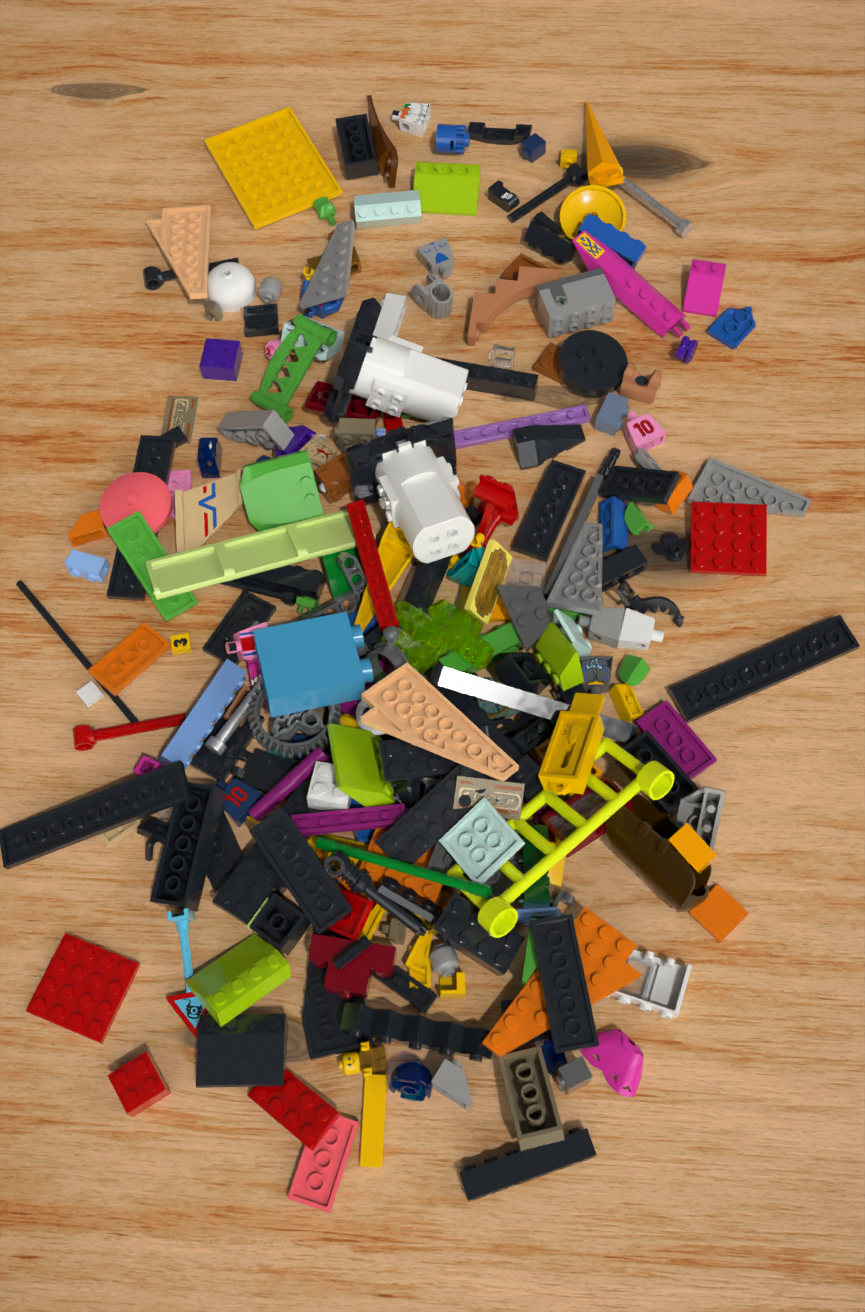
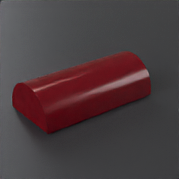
M317 381L305 402L306 411L325 416L324 411L333 384ZM352 394L344 418L375 419L377 425L382 411L366 406L368 399Z

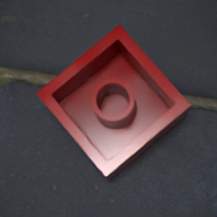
M147 1051L107 1075L126 1113L131 1117L136 1116L171 1094L152 1055Z

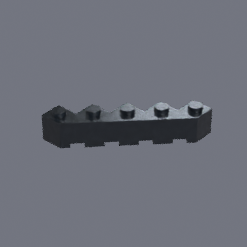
M345 1003L340 1029L347 1031L350 1037L361 1038V1036L375 1038L378 1039V1042L384 1044L394 1042L409 1045L408 1048L413 1050L424 1048L439 1051V1054L443 1056H452L453 1054L468 1057L470 1061L481 1063L482 1059L491 1060L492 1051L482 1044L490 1033L489 1030L484 1028L464 1027L454 1022L434 1021L421 1015H404L392 1009H374L362 1003Z

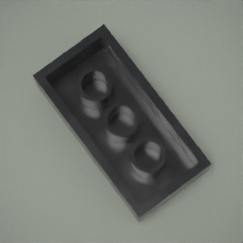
M367 113L336 118L337 135L347 180L378 175L377 157Z
M648 730L623 747L625 751L644 765L651 761H658L673 772V786L661 799L653 800L641 791L647 800L661 812L665 811L669 816L673 817L678 813L681 798L699 789ZM617 759L614 760L631 781L637 777V774Z
M455 892L449 894L427 931L496 976L505 975L525 937L514 930H511L502 937H493L479 924L478 914L480 909Z

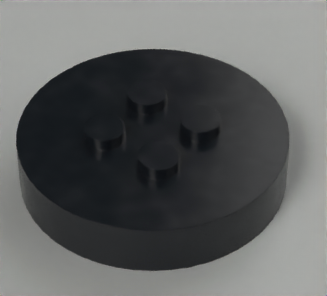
M583 330L572 334L564 341L558 354L556 365L560 379L570 390L581 396L600 398L607 396L609 392L613 393L619 388L628 359L623 347L610 335L596 330Z

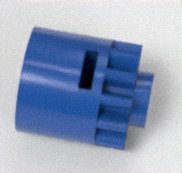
M438 124L436 131V153L464 154L465 147L469 148L470 132H466V125Z

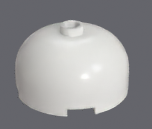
M235 262L222 263L214 267L208 274V300L215 302L222 312L241 311L240 308L248 304L251 305L255 300L257 287L254 276L242 264Z

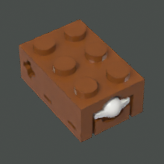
M345 452L314 470L318 490L329 504L339 501L348 493H352Z

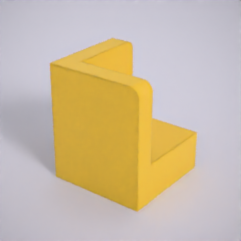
M465 972L456 973V976L440 977V999L466 998Z

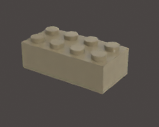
M541 1046L498 1057L520 1150L565 1140Z

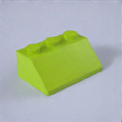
M554 622L549 623L535 645L537 650L535 657L537 662L543 665L546 674L551 675L554 684L559 685L565 691L584 682L577 650Z

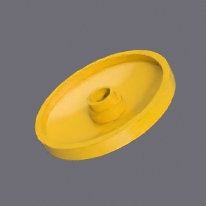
M598 185L580 187L569 194L562 204L560 227L563 234L571 239L577 237L578 229L588 213L592 216H598L605 223L612 224L615 229L621 232L624 230L626 224L625 206L619 196L606 187Z

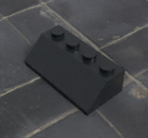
M452 555L428 564L415 558L394 606L396 614L422 619L427 618L450 564V559L453 557Z

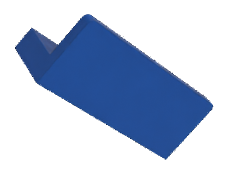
M615 496L600 502L599 524L603 526V552L614 548L621 551L628 547V527L625 522V511L628 505Z

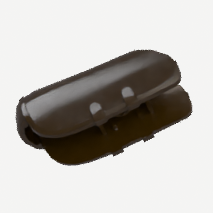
M636 794L631 798L633 812L623 805L605 821L606 834L613 850L677 912H687L698 907L708 897L709 887L707 883L711 876V864L701 873H698L668 840L681 828L670 819L671 816L665 811L661 812L642 795Z

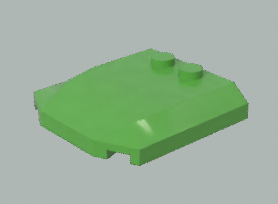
M307 449L243 466L240 489L249 522L259 532L324 515Z

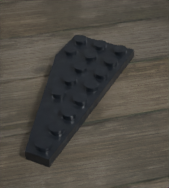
M336 880L335 882L337 883V885H338L339 888H340L339 881ZM313 927V934L319 935ZM328 929L322 934H320L323 936L349 939L343 935H340ZM309 957L302 1019L310 1060L313 1061L361 1049V1042L369 1041V1045L373 1046V1038L361 1036V1038L350 1037L347 1031L340 1029L345 1003H362L366 1005L365 999L358 997L343 999L338 997L339 994L328 993L324 987L327 967L321 969L315 967Z

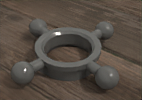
M388 626L384 629L383 636L387 641L377 643L372 650L368 649L367 644L364 642V648L357 649L358 656L365 655L366 658H369L373 678L376 683L388 676L378 662V653L387 657L395 669H398L406 662L409 663L404 652L395 645V640L399 637V630L395 626ZM421 674L428 681L427 676Z

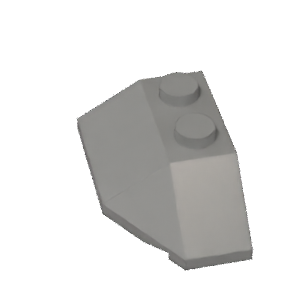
M704 786L681 798L676 824L682 828L688 823L713 850L726 791Z

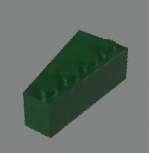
M530 825L548 840L547 825ZM518 832L520 838L525 842L522 846V852H518V864H522V873L525 874L546 855ZM549 870L519 896V905H523V909L549 907L550 877H547Z

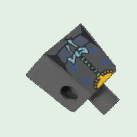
M613 656L579 657L584 682L581 684L586 693L601 694L608 692Z

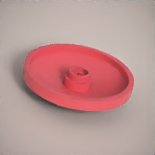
M134 472L119 477L106 488L100 500L99 511L106 528L140 511L155 534L169 520L173 509V499L167 485L159 477L150 473Z

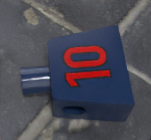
M233 779L229 785L220 780L215 785L226 791L223 810L240 828L248 819L247 817L251 815L248 810L263 797L262 793L238 779Z

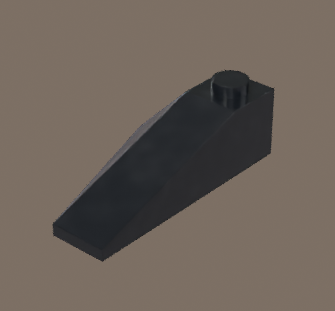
M529 425L512 430V442L521 470L539 467L544 464V461L550 458L553 459L564 450L568 451L586 440L581 425Z

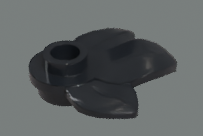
M666 532L662 538L663 542L652 544L657 554L667 556L671 562L681 561L685 551L690 547L688 538L679 539L678 535L673 532Z

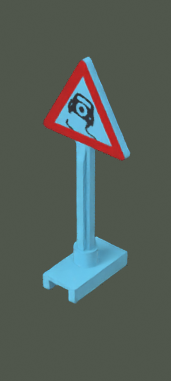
M185 908L184 912L177 914L172 911L167 912L168 921L176 924L177 932H179L185 981L194 976L188 930H190L189 922L196 921L195 912L188 908ZM186 985V993L167 996L166 1000L197 1038L200 1015H208L209 1012Z

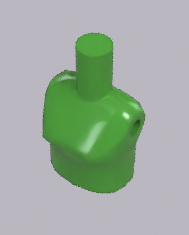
M327 197L316 199L313 202V207L319 219H327L330 225L334 226L336 224V220L333 217L336 215L335 207Z

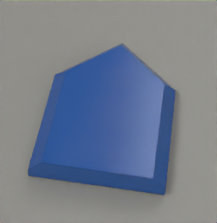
M752 307L726 309L707 330V333L730 349H736L756 326L752 315Z

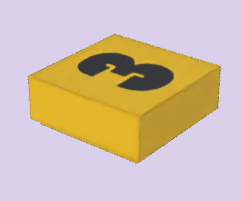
M189 632L170 636L173 655L192 652Z

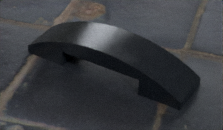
M470 122L467 132H470V138L480 142L511 145L521 143L530 137L532 125L516 124L515 129L486 128V124L483 122Z

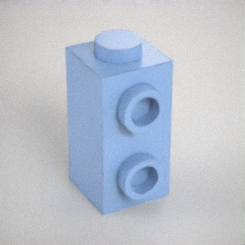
M73 549L65 559V566L70 575L77 578L79 576L84 577L91 582L98 581L103 583L110 569L106 558Z

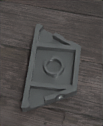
M498 585L497 589L524 649L528 652L535 641L540 639L549 623L553 622V615L539 586Z

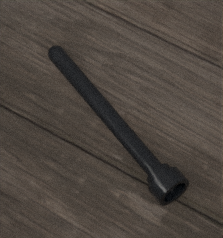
M236 580L219 583L281 599L285 605L294 606L297 599V592L291 590L279 592Z

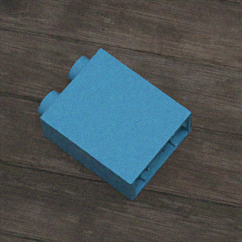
M347 612L253 630L257 658L271 718L361 699V694L365 692V683L374 681L369 658L359 660L357 649L364 648L365 646L360 624L350 626Z

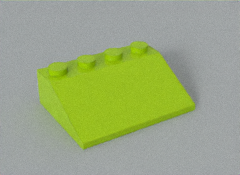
M416 162L413 190H419L421 213L477 216L481 165Z
M329 723L327 728L337 788L365 807L391 805L394 803V789L391 783H384L378 746L379 741H383L380 736L374 735L371 731Z
M253 934L186 980L185 984L220 1027H222L292 976L289 963L278 950L258 935Z

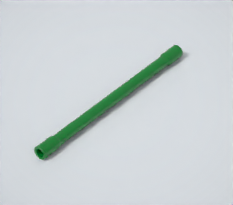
M319 836L316 840L315 846L318 849L331 853L336 850H342L348 857L460 889L479 897L489 899L492 892L491 886L475 881H467L341 844L325 837Z

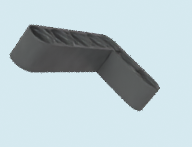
M343 552L337 557V564L348 585V591L302 614L289 623L313 617L327 616L326 613L331 608H333V614L347 612L349 615L359 610L362 601L360 593L365 591L367 580L357 558L348 552ZM350 558V564L344 566L345 559ZM358 574V580L352 583V577ZM349 599V606L343 608L344 601Z

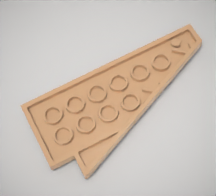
M211 204L162 208V219L146 220L149 230L190 299L208 297Z
M408 662L361 694V699L372 708L360 717L362 724L503 782L519 769V765Z

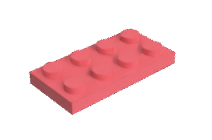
M339 1116L313 1151L307 1146L304 1147L287 1199L331 1213L360 1124L359 1122Z

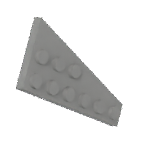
M353 220L337 224L299 305L302 309L348 296L355 232Z
M710 457L687 502L767 505V513L804 518L812 500Z
M584 522L546 601L548 607L602 616V524Z

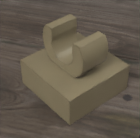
M391 918L390 925H382L381 933L386 934V937L396 945H404L407 927L396 918Z

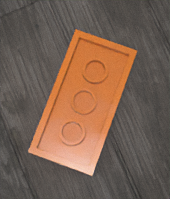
M143 622L88 669V673L116 696L171 648V643L147 623Z

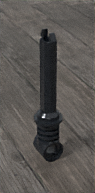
M336 850L325 860V871L331 876H337L338 878L341 876V880L345 879L346 884L350 883L351 892L364 893L415 934L417 933L421 936L426 934L428 928L424 922L407 908L377 892L379 887L372 882L369 871H359L360 867L357 866L355 868V863L351 865V860H349L348 855L344 851ZM333 860H338L341 867L335 866Z

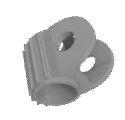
M430 273L426 277L428 285L425 288L419 284L412 287V295L416 302L424 310L428 311L430 316L436 319L446 318L452 309V288L445 284L439 276Z

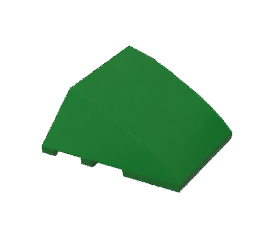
M358 547L321 556L333 598L349 590L337 564L339 554L348 552L355 556L364 573ZM350 558L345 559L344 566L350 564ZM358 574L352 577V583L358 580Z

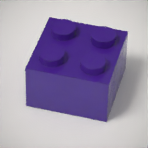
M206 338L200 362L203 379L237 381L243 356L240 341Z

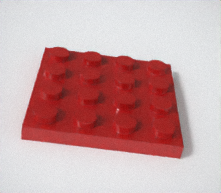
M692 501L690 573L765 577L767 574V505Z
M65 933L26 1012L103 1044L141 965L138 962Z

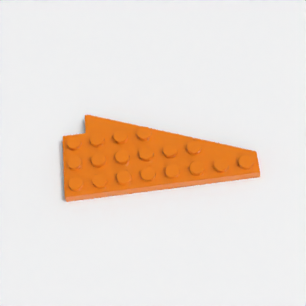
M584 907L574 920V926L592 1006L638 980L642 974L626 963L637 947V944L587 907ZM538 969L482 1042L485 1047L499 1058L550 1030Z

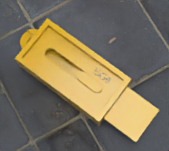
M575 693L570 710L560 711L538 774L545 791H552L558 795H566L567 793L584 794L605 729L600 717L605 700L603 694Z

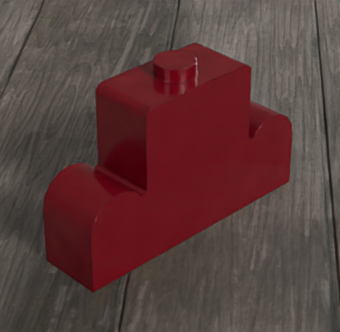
M312 934L309 957L315 967L319 969L327 967L324 987L328 993L339 994L338 997L343 999H351V997L367 998L373 972L379 978H388L393 974L397 957L396 947L371 943V947L366 951L365 949L362 950V954L350 963L347 962L344 968L338 970L333 964V959L338 955L341 956L343 951L352 944H357L358 941Z

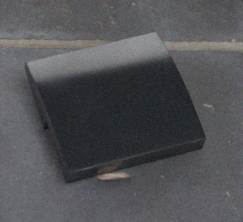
M277 303L244 306L245 337L279 334Z

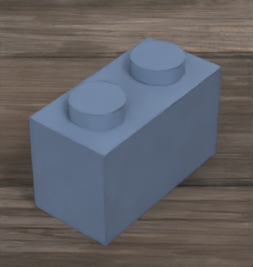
M609 392L596 417L594 429L615 436L616 431H620L622 428L623 417H627L629 413V399Z

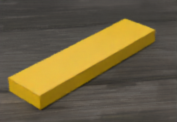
M373 1074L372 1077H365L360 1167L383 1168L387 1075Z

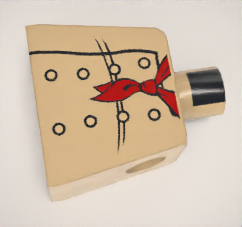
M316 435L300 450L307 449L313 473H315L314 470L334 459L337 454V450Z

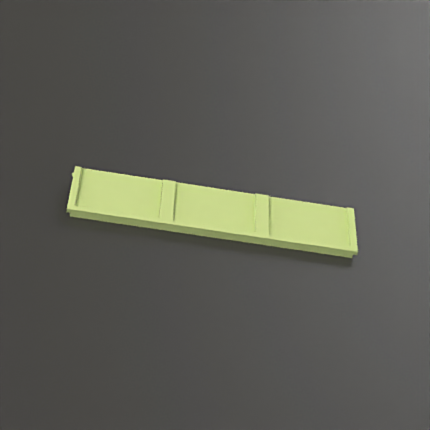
M345 509L145 561L153 586V595H155L156 600L355 548L357 543L348 510Z

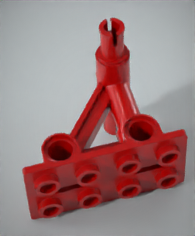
M481 474L474 497L481 500L478 511L483 514L477 534L482 533L485 540L481 545L486 549V545L496 527H499L501 522L512 526L515 520L518 521L519 512L513 486L506 482L500 483L490 475L485 476ZM470 544L463 553L467 554L471 549L477 548Z

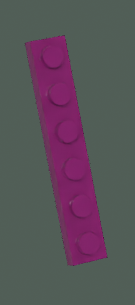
M403 803L290 816L304 836L388 828L392 827L406 813L405 804Z

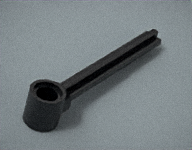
M573 163L567 169L563 179L507 215L511 223L516 222L569 185H583L588 178V173L577 163Z
M233 258L209 263V272L222 263H239V259ZM154 266L146 267L143 270L145 286L149 290H157L164 284L163 281L178 278L174 270L161 272V269Z

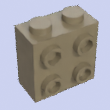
M339 418V424L335 425V436H337V446H340L341 453H344L348 447L376 439L375 419Z

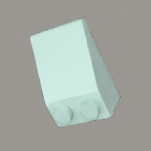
M554 610V624L577 650L579 657H590L592 646L588 639H584L580 625L575 624L571 617L560 610Z

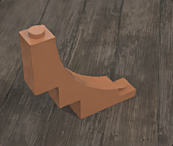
M519 266L518 280L497 279L495 294L474 292L467 336L468 346H475L476 340H479L480 332H487L491 323L503 310L519 300L536 295V285L563 278L560 277V269Z

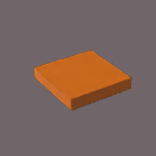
M719 884L708 893V897L703 903L689 911V914L719 943L749 914Z

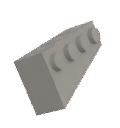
M275 410L227 412L217 427L227 440L242 443L248 441L252 445L257 446L259 443H262L267 448L278 446L277 448L283 451L294 436L293 432Z

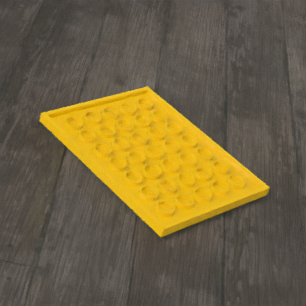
M290 106L204 139L207 149L254 230L313 207V202L318 198L327 197L331 200L343 195L340 185Z

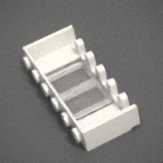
M634 950L626 963L641 973V977L610 996L618 998V1002L630 1005V1003L638 1005L640 1010L651 1012L652 1010L660 1013L659 1016L663 1018L676 1019L679 1015L692 965L688 964L687 967L675 964L674 959L666 958V960L654 957V953L651 951L642 953Z

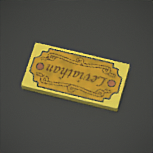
M489 539L464 607L467 612L485 625H488L499 596L497 586L503 585L512 560V556L497 541Z

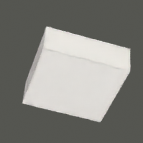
M90 681L76 692L88 708L104 697L93 681Z

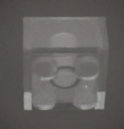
M512 558L508 568L506 585L539 586L542 594H544L547 562Z

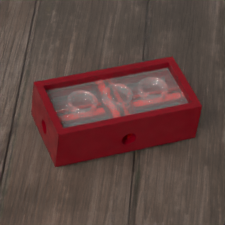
M607 775L600 779L616 793L621 791ZM588 787L585 789L584 794H577L565 803L588 820L607 801ZM630 799L626 804H624V806H626L629 810L633 812L632 802ZM554 809L540 818L542 825L548 826V837L556 846L577 829ZM605 822L571 850L566 857L572 856L606 833Z

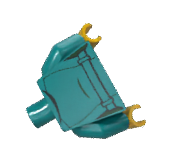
M482 533L474 536L471 545L477 549H471L461 559L456 554L452 555L453 557L450 559L448 568H452L450 579L458 582L460 585L470 588L473 585L485 552V547L481 545L485 540Z

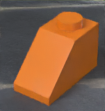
M99 510L89 511L81 515L68 534L73 547L108 537L107 529L101 519Z

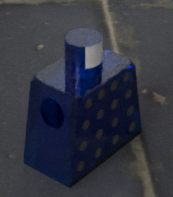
M215 437L200 438L198 463L202 478H220L222 447L219 440Z

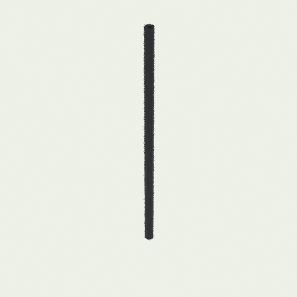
M22 580L18 581L16 586L88 671L93 666L24 582ZM96 680L131 723L140 722L118 695L114 696Z

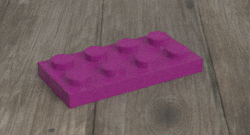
M667 700L635 723V725L639 726L642 733L648 730L691 780L717 762V758Z

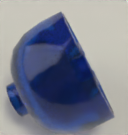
M412 1059L396 1066L391 1074L388 1087L394 1094L395 1090L400 1092V1097L403 1099L421 1102L424 1101L425 1097H428V1099L431 1097L433 1088L431 1081L433 1076L420 1060Z

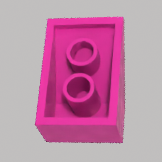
M692 259L683 312L717 317L726 264Z

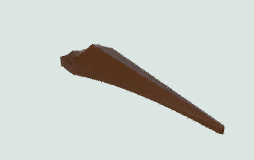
M367 95L377 163L385 180L388 181V187H395L398 167L397 149L386 135L378 119L372 96Z

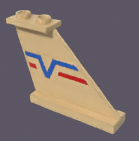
M241 470L185 492L175 490L177 553L202 547L238 509L243 510L244 500L240 489Z

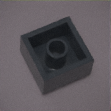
M530 652L507 654L494 669L498 679L505 685L539 695L552 681Z
M274 893L249 928L288 956L309 928L311 922L305 914Z

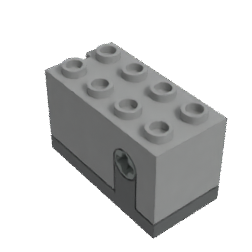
M602 268L536 285L535 308L548 339L613 321V308H615L616 298Z

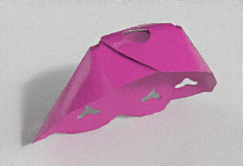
M620 1029L597 1032L599 1046L581 1049L583 1056L591 1065L603 1071L606 1081L618 1094L633 1097L638 1090L643 1069L644 1055L640 1047ZM598 1054V1058L600 1061H597L596 1057H593L592 1055ZM611 1074L617 1076V1082H615ZM629 1085L631 1091H628V1089H623V1087Z

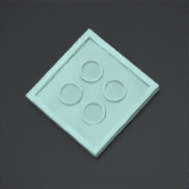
M485 797L439 840L469 878L481 884L489 879L525 844Z

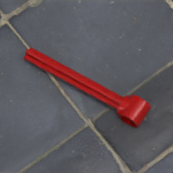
M183 713L98 730L88 725L77 726L72 729L74 749L77 751H87L92 749L94 745H97V741L181 726L186 719V714Z

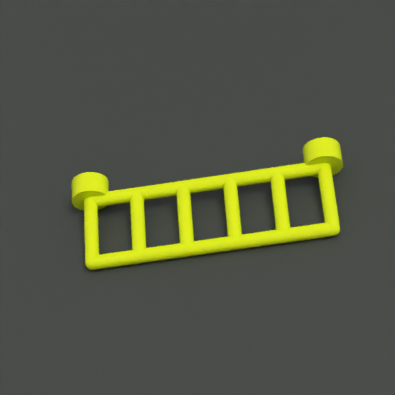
M603 738L600 741L594 762L607 752L637 774V777L619 793H616L590 773L587 786L604 798L607 803L588 820L552 791H545L544 789L522 807L520 820H506L514 830L516 829L546 856L525 874L507 860L499 870L514 884L498 897L489 900L461 890L480 909L478 914L479 924L495 938L509 933L518 919V912L510 903L639 791H642L653 800H659L664 797L673 786V772L658 761H651L644 765L609 738ZM546 803L577 828L556 847L526 822L530 816ZM458 863L447 871V875L469 881L462 875L465 871Z

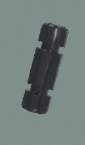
M612 448L603 463V467L599 471V474L603 475V479L607 478L612 466L615 465L616 460L619 458L620 449Z
M366 936L361 937L357 944H352L342 952L341 956L338 955L334 958L333 964L338 970H341L346 966L347 962L350 963L362 954V950L365 949L366 951L371 947L370 940Z

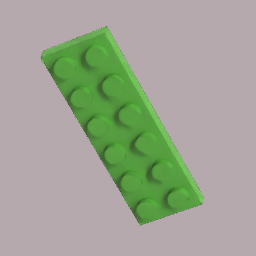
M140 511L107 528V532L166 623L198 605V601L191 591L156 600L155 595H153L154 590L145 561L168 556Z

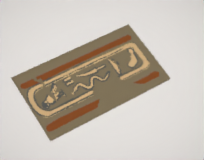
M168 396L161 435L179 426L188 440L184 444H191L199 397Z
M457 776L453 809L467 808L459 804V798L462 795H468L471 798V804L468 807H474L485 797L503 818L520 820L525 784ZM480 789H486L483 793H478L475 791Z

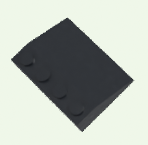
M239 1014L222 1027L211 1015H200L197 1034L196 1088L284 1086L289 1029L286 1014Z

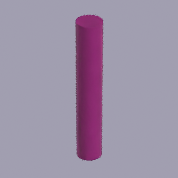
M317 746L316 749L248 810L253 818L260 822L313 773L316 761L325 762L329 758L327 754Z

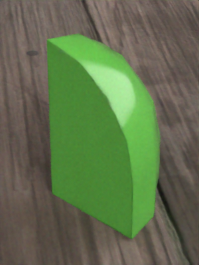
M631 501L625 511L627 527L634 535H639V532L646 530V532L654 528V525L646 514Z
M627 654L619 668V676L625 684L636 686L645 679L650 671V667L643 658Z

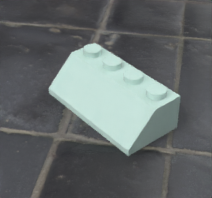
M419 190L354 196L357 229L422 223Z

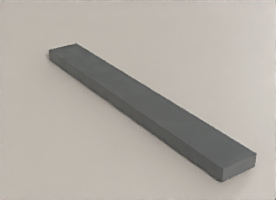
M596 474L545 588L543 596L546 601L584 522L587 521L603 484V475Z

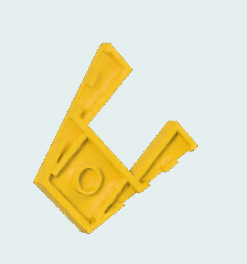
M440 890V892H439L438 898H437L436 903H435L437 906H438V903H439V900H440V896H441V893H442L441 890ZM378 904L370 912L359 939L366 936L371 941L386 912ZM412 912L414 915L420 918L424 922L426 927L429 929L431 922ZM426 931L424 936L419 935L405 963V967L424 976L433 934Z

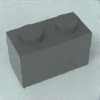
M580 1056L558 1068L555 1081L560 1091H565L566 1095L589 1084L593 1076L583 1057Z

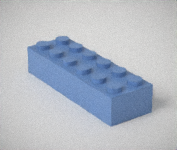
M226 659L157 760L161 765L167 766L181 761L185 769L192 761L190 755H195L204 743L201 739L207 738L214 728L212 722L216 724L225 712L222 709L223 706L227 708L236 695L233 691L237 693L239 688H241L246 680L243 676L247 671Z

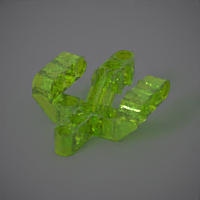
M445 599L439 600L427 609L429 616L423 613L421 608L417 609L406 601L397 603L395 612L398 623L403 630L397 628L399 630V637L395 640V645L404 652L410 665L419 674H424L437 663L439 656L450 649H453L477 668H487L494 653V648L479 636L483 628L479 619H475L466 610H459ZM384 636L381 638V641H387ZM418 640H425L422 644L418 642Z

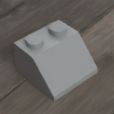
M444 1059L431 1081L432 1088L470 1112L472 1102L462 1065L454 1059L450 1061Z

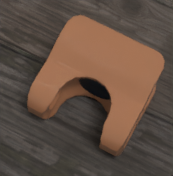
M628 362L623 375L620 394L652 404L657 389L660 387L662 371L654 369L652 374L645 375L637 370V364Z

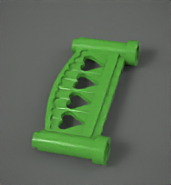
M299 314L293 320L295 328L282 341L272 356L265 371L260 390L252 392L250 400L264 410H275L285 424L291 420L294 413L293 408L288 406L320 347L322 344L327 347L332 346L337 338V331L330 327L325 328ZM303 334L308 345L295 347L298 337ZM291 350H295L299 359L298 362H286V358L290 356ZM286 365L290 377L278 378L277 374L281 371V367ZM277 380L281 392L269 393L272 383Z

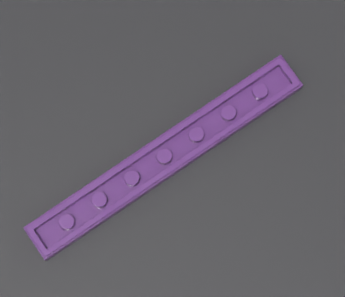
M585 404L454 431L456 449L510 439L512 438L513 429L529 425H579L590 422V416Z

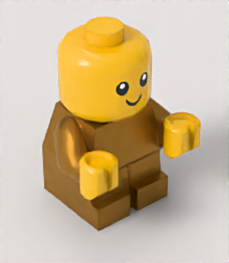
M369 1041L361 1042L359 1053L349 1052L342 1055V1060L339 1061L340 1069H343L345 1075L362 1072L364 1077H372L373 1073L388 1072L386 1049L384 1046L370 1048Z

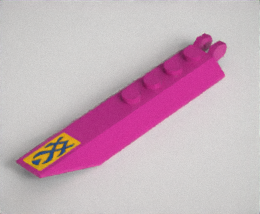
M585 230L572 240L588 271L602 268L613 294L657 335L663 338L670 331L676 337H681V330L675 326L677 324L684 331L690 329V325L683 319L686 318V315L615 251Z

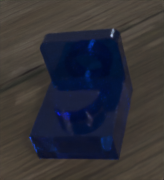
M552 1038L543 1041L544 1045H541L548 1075L557 1072L558 1068L567 1064L564 1053H554Z

